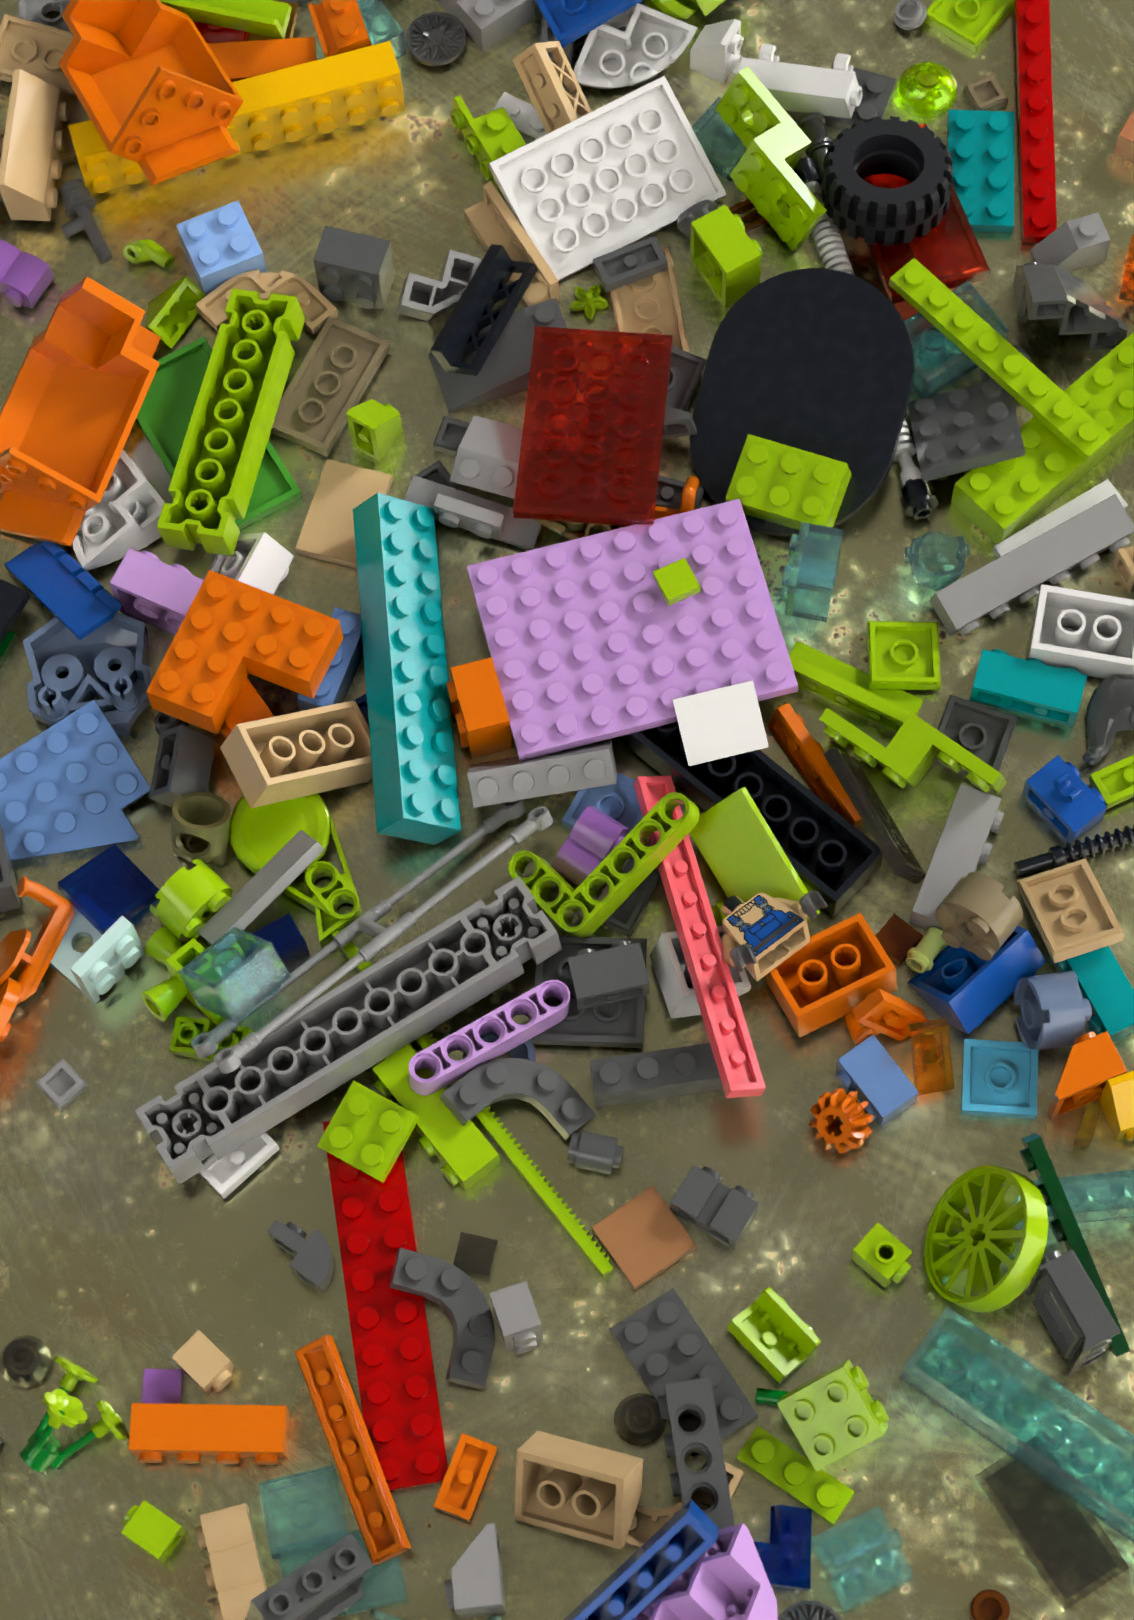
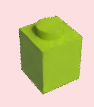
M143 1500L139 1507L134 1505L122 1521V1525L125 1527L121 1533L162 1564H165L187 1533L181 1525L145 1500Z

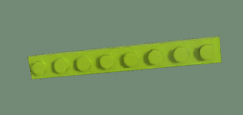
M915 258L890 277L889 286L1083 461L1089 462L1111 442L1113 435Z

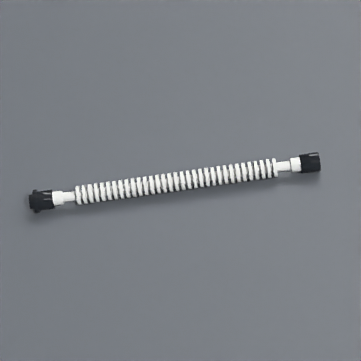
M811 157L801 158L793 171L823 205L820 187L822 181L815 160ZM825 212L812 231L824 269L838 270L855 276L839 228L833 223V218L828 217ZM904 418L893 461L899 462L902 470L900 478L904 488L901 489L906 503L904 506L906 515L915 519H924L934 513V509L938 506L939 502L937 497L932 495L928 481L923 482L920 469L915 467L912 456L916 453V447Z

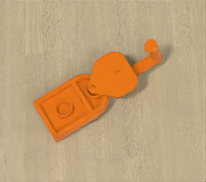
M22 876L17 886L18 896L31 897L51 910L29 954L25 953L31 939V932L27 929L8 933L0 943V1043L5 1039L10 1030L11 1024L8 1021L16 1005L25 1001L36 992L75 913L74 907L69 900L37 882L28 880L26 876ZM21 962L25 966L16 981L10 978L9 975L15 971L17 965Z

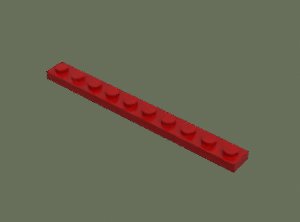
M1015 0L1022 243H1039L1057 229L1049 0Z

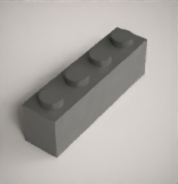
M710 1043L590 1060V1073L596 1108L724 1090Z

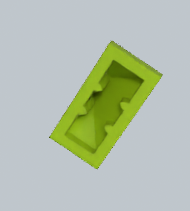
M183 276L148 303L145 327L160 336V342L167 349H172L199 314L195 304L206 295L187 276Z

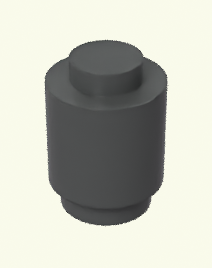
M583 1131L582 1134L573 1133L567 1162L576 1164V1168L611 1175L613 1168L620 1169L624 1147L617 1145L618 1138L586 1131Z

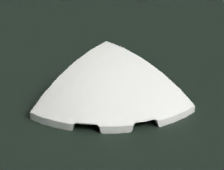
M638 3L636 6L629 8L589 32L573 72L579 85L585 87L612 89L629 85L634 86L657 76L658 73L666 69L670 64H673L686 50L698 27Z
M122 450L100 503L86 511L72 543L76 557L86 571L123 559L129 548L139 551L162 537L157 529V524L163 505L167 501L124 450Z

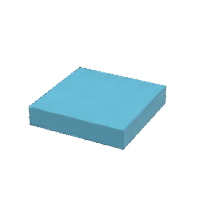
M964 1039L961 1114L1036 1119L1038 1050L1028 1049L1023 1042Z

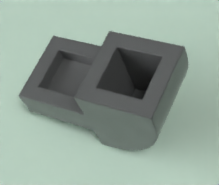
M275 1220L267 1232L271 1241L295 1256L289 1264L292 1273L324 1294L333 1279L335 1271L334 1257L326 1238L315 1228L306 1240L304 1239L307 1235L306 1232L289 1221L285 1226L278 1220Z

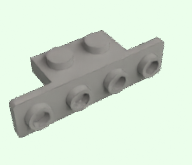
M418 476L412 477L404 498L406 501L433 508L434 519L439 520V522L446 526L460 527L472 531L477 536L493 538L527 550L534 549L542 524L525 516L524 511Z

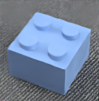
M239 201L176 224L181 246L202 292L206 296L228 279L241 273L260 269V273L267 272L263 252Z

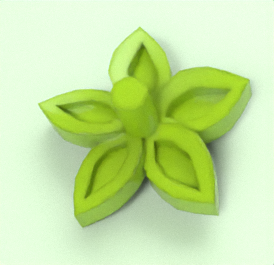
M599 284L591 286L588 293L585 289L574 286V293L578 300L571 304L569 311H581L584 309L585 318L591 322L596 311H604L610 307L609 303L603 297H600Z

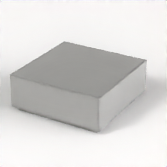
M63 1058L35 1082L36 1086L61 1112L89 1087Z

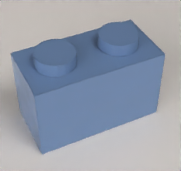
M874 1034L837 1060L836 1071L838 1073L835 1074L838 1083L847 1093L851 1090L857 1091L859 1103L869 1101L867 1108L864 1109L865 1113L873 1115V1120L876 1121L880 1128L916 1103L919 1092Z

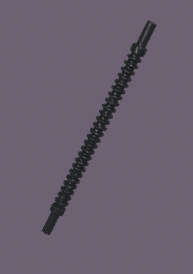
M1127 825L1124 826L1123 831L1116 828L1113 834L1106 831L1103 837L1096 834L1093 840L1086 837L1083 843L1080 840H1076L1073 846L1070 843H1066L1065 848H1062L1060 845L1050 847L1048 853L1014 862L1015 871L1018 876L1051 866L1057 868L1066 865L1067 862L1073 863L1076 862L1077 858L1082 860L1089 856L1093 859L1095 853L1103 856L1105 850L1113 853L1115 847L1123 850L1125 844L1133 847L1134 825L1133 828Z

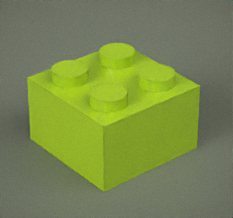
M725 204L691 222L690 259L724 308L736 303L749 290L760 284L763 252L759 243L755 239L751 240L746 234L745 226L738 214L733 215Z

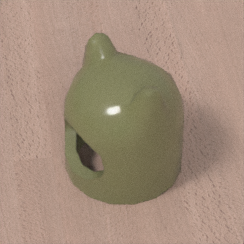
M194 792L179 797L173 803L171 842L173 853L176 857H181L191 863L195 859H201L205 863L213 862L218 868L225 864L230 835L231 809L222 797L212 793Z

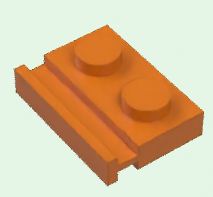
M322 0V3L314 6L312 3L307 4L325 58L372 46L357 0Z

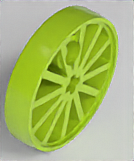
M983 1165L963 1173L945 1190L931 1215L924 1246L925 1266L929 1280L942 1297L964 1309L984 1313L1006 1306L1024 1291L1041 1263L1048 1236L1047 1208L1042 1193L1036 1184L1027 1176L1014 1170L995 1165ZM1020 1195L1021 1199L1017 1203H1015L1016 1199ZM966 1205L968 1207L969 1214L963 1211ZM1024 1219L1023 1229L1014 1230V1226ZM1016 1243H1020L1016 1256L1012 1255L1015 1251ZM950 1245H956V1247L949 1252ZM1002 1262L1009 1268L1003 1277L1000 1269ZM985 1281L988 1288L986 1292H984Z

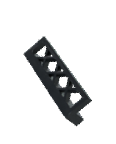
M491 244L430 349L444 371L473 376L479 374L538 270L534 263L512 261L502 245ZM513 273H522L518 280L507 285ZM507 297L502 307L492 311L497 302ZM492 324L489 332L477 338L481 329ZM477 351L471 363L462 362L465 356Z

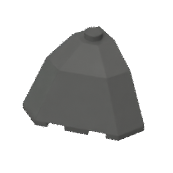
M1030 262L1024 265H1017L1013 282L1017 318H1028V320L1057 318L1059 335L1087 334L1089 350L1114 349L1126 339L1127 325L1086 281L1054 264Z

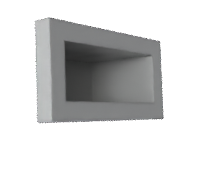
M1097 212L1065 222L1031 248L1030 253L1034 262L1054 264L1067 272L1104 262L1111 239Z

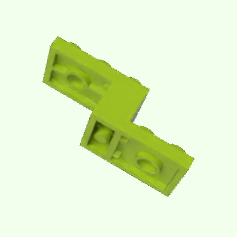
M747 66L737 73L715 109L720 114L722 120L731 127L747 148L730 174V177L735 182L737 188L756 207L758 213L777 232L779 238L794 251L803 245L827 211L793 171L811 144V141Z
M828 707L819 718L826 726L823 732L830 739L843 748H846L848 744L854 746L855 748L852 752L872 768H875L877 764L883 766L882 773L901 788L909 784L915 789L937 758L942 764L957 774L961 769L968 773L966 778L970 780L969 782L985 793L992 789L999 794L1007 783L1000 772L912 712L887 747L875 741Z

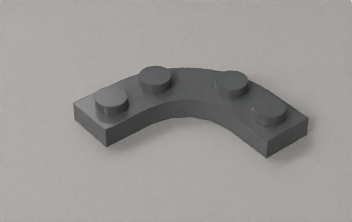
M502 1058L486 1062L467 1073L439 1097L463 1126L488 1106L502 1099L517 1098L529 1102L542 1112L565 1141L596 1115L561 1075L543 1064L522 1058Z
M399 1248L396 1252L389 1288L425 1297L437 1303L447 1313L453 1327V1346L445 1380L482 1390L486 1387L495 1340L494 1321L484 1294L477 1284L455 1265L436 1257Z

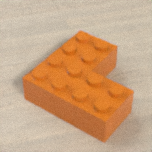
M209 570L146 691L152 709L218 734L248 673L314 699L344 639L340 620Z

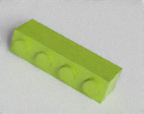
M408 1044L372 1069L376 1080L372 1085L378 1094L387 1099L391 1098L394 1103L420 1117L414 1127L421 1136L417 1140L430 1158L436 1154L444 1164L440 1170L453 1186L459 1183L466 1192L501 1164L499 1154L472 1121L463 1126L439 1097L446 1091L445 1087L428 1096L419 1095L410 1088L408 1082L409 1062L417 1053ZM422 1068L416 1072V1075L422 1079L434 1076L428 1068Z

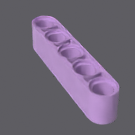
M559 980L545 981L418 1052L409 1062L408 1082L410 1088L419 1095L428 1096L464 1077L476 1067L496 1059L560 1023L568 1014L570 1003L569 988ZM548 997H556L562 1004L551 1007L544 1000ZM516 1015H525L531 1021L520 1025L515 1023L512 1018ZM492 1032L499 1039L488 1043L483 1041L480 1036L484 1033ZM460 1050L467 1057L463 1060L455 1061L448 1054L451 1051ZM428 1068L435 1075L428 1079H422L416 1075V1072L419 1069Z

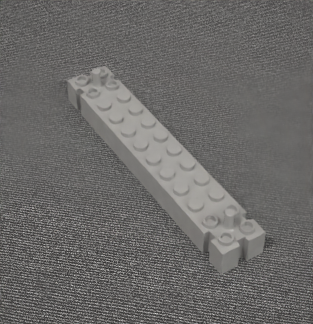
M518 876L495 890L496 900L485 906L480 899L306 1005L262 1039L258 1047L241 1059L240 1066L233 1072L222 1073L214 1061L173 1086L178 1094L164 1101L162 1096L158 1095L135 1109L134 1111L156 1144L157 1150L178 1183L181 1184L206 1169L201 1162L205 1158L215 1154L219 1161L524 974L522 964L533 958L538 965L561 951L562 947L557 931L542 910L538 912L535 899L521 878Z

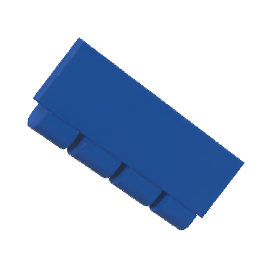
M43 541L40 544L37 542L4 564L6 570L79 640L113 619L114 614L121 609V603L57 543Z

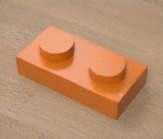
M462 1433L433 1508L470 1522L498 1447Z

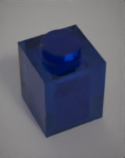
M289 913L251 933L255 946L249 950L259 968L266 965L271 975L310 955L307 944Z

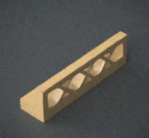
M559 41L534 43L513 59L547 134L578 119L576 113L582 117L592 112ZM547 52L552 53L556 64L551 61ZM562 83L568 87L570 94L565 91Z
M492 181L484 184V200L465 209V219L487 251L491 244L502 245L512 261L534 263L538 270L520 300L524 307L554 298L557 299V302H560L559 280ZM513 273L508 283L511 284L518 280L522 273Z

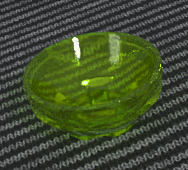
M927 61L913 64L902 73L898 81L897 98L901 106L907 112L917 117L934 118L946 113L956 100L957 85L954 75L949 69L936 62ZM923 74H933L937 77L938 82L935 85L926 86L919 81V77Z

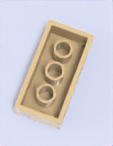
M355 700L236 724L220 747L250 808L369 782L373 777L369 726Z

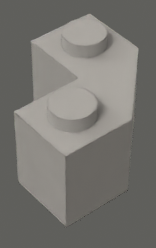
M450 249L444 258L439 281L409 272L403 282L396 313L429 322L454 308L482 259Z

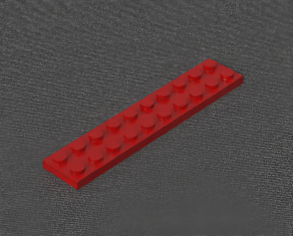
M330 1121L323 1122L324 1132L328 1127ZM403 1151L399 1154L384 1183L327 1152L364 1423L390 1492L442 1484L448 1470V1460L424 1297L389 1288L395 1256L399 1248L417 1252Z

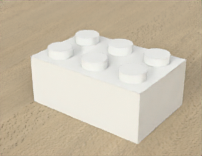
M1041 584L1036 603L1028 658L1041 660L1045 665L1057 668L1071 667L1078 670L1081 674L1106 679L1114 675L1124 677L1127 680L1134 678V600Z

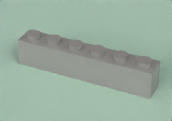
M1114 494L941 589L929 601L950 636L959 631L962 636H965L981 626L979 620L990 615L992 619H996L1011 610L1009 604L1020 598L1022 603H1025L1039 595L1041 584L1050 582L1052 586H1055L1071 576L1069 573L1071 569L1080 565L1082 570L1100 561V553L1110 549L1113 554L1118 549L1126 547L1130 544L1128 538L1134 533V524L1118 497Z

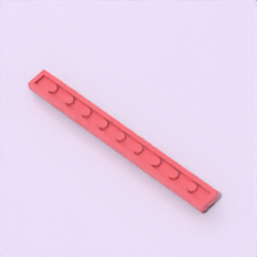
M671 775L637 777L634 783L643 817L662 797L668 793L676 792ZM680 805L673 811V820L683 816ZM659 831L650 834L651 846L658 842L660 837ZM688 834L658 865V870L726 1098L761 1096L766 1089L731 971L729 965L724 960L722 942Z

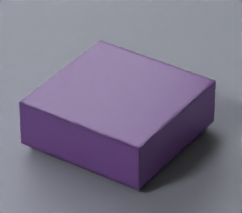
M144 1369L141 1403L182 1404L183 1370Z

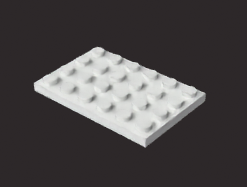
M665 76L542 136L488 165L511 211L559 281L592 265L594 258L631 245L677 222L678 216L691 206L703 200L716 202L727 195Z

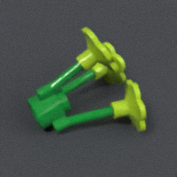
M58 1356L54 1358V1361L65 1371L58 1384L61 1387L60 1389H54L52 1393L46 1392L42 1397L43 1403L47 1406V1412L36 1431L27 1440L28 1444L20 1452L22 1460L39 1473H43L49 1465L54 1469H58L65 1459L96 1437L101 1439L109 1432H112L119 1440L123 1439L126 1441L129 1438L121 1417L106 1400L104 1402L99 1400L96 1404L102 1419L91 1426L92 1430L60 1453L58 1452L61 1445L52 1435L54 1430L60 1429L63 1423L69 1427H76L77 1424H83L88 1418L87 1413L82 1410V1402L74 1396H69L67 1394L68 1391L72 1392L78 1381L84 1380L96 1383L98 1380L97 1377L90 1374L84 1368Z

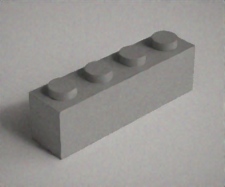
M605 741L519 761L517 756L471 764L467 776L473 807L477 808L616 784L618 773L612 741Z
M960 784L914 904L910 924L927 930L930 927H936L943 931L936 918V909L962 876L966 877L968 873L976 872L979 863L986 865L993 844L987 843L991 831L998 833L1005 814L998 811L1002 798Z

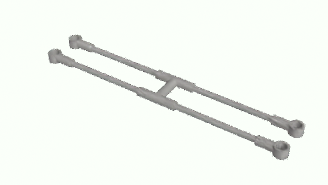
M523 800L502 803V808L486 819L482 827L388 899H382L370 910L358 917L345 929L336 934L332 942L233 1018L228 1017L209 1033L204 1032L197 1035L191 1042V1046L199 1058H206L212 1055L217 1050V1044L238 1029L237 1025L336 949H342L362 933L373 938L357 951L358 954L259 1031L256 1033L251 1032L235 1046L224 1048L215 1055L214 1061L222 1073L227 1074L236 1070L241 1064V1059L261 1044V1040L363 961L368 962V960L390 945L408 929L413 927L417 923V919L514 844L519 845L534 832L548 828L553 823L548 809L544 806L533 809L528 814V819L509 834V838L413 912H407L388 928L376 923L392 910L391 907L488 832L493 833L508 820L521 817L527 810Z

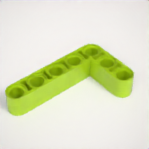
M668 793L661 798L575 890L547 861L531 851H519L512 856L508 865L509 874L513 879L518 876L521 878L534 897L535 902L562 929L576 937H589L690 833L699 821V809L695 803L681 793ZM684 804L685 813L683 816L673 820L674 809ZM659 831L660 837L658 842L654 846L648 847L647 840L650 834ZM633 857L634 867L628 873L623 874V863L628 858ZM531 862H535L533 874L525 878L524 870L526 866ZM608 884L609 892L607 896L602 900H598L597 892L599 888ZM558 886V897L554 901L549 902V891L553 887ZM578 911H583L584 917L581 924L573 927L572 918L574 914Z

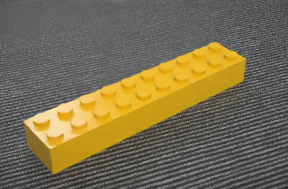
M391 42L375 44L232 82L244 102L226 129L240 152L222 159H232L240 154L255 150H266L271 146L281 143L296 142L311 135L330 133L334 129L349 125H360L368 120L383 116L390 117L398 112L405 111L401 73ZM91 120L68 126L83 179L90 194L105 193L112 188L127 184H138L147 179L137 162L109 152Z

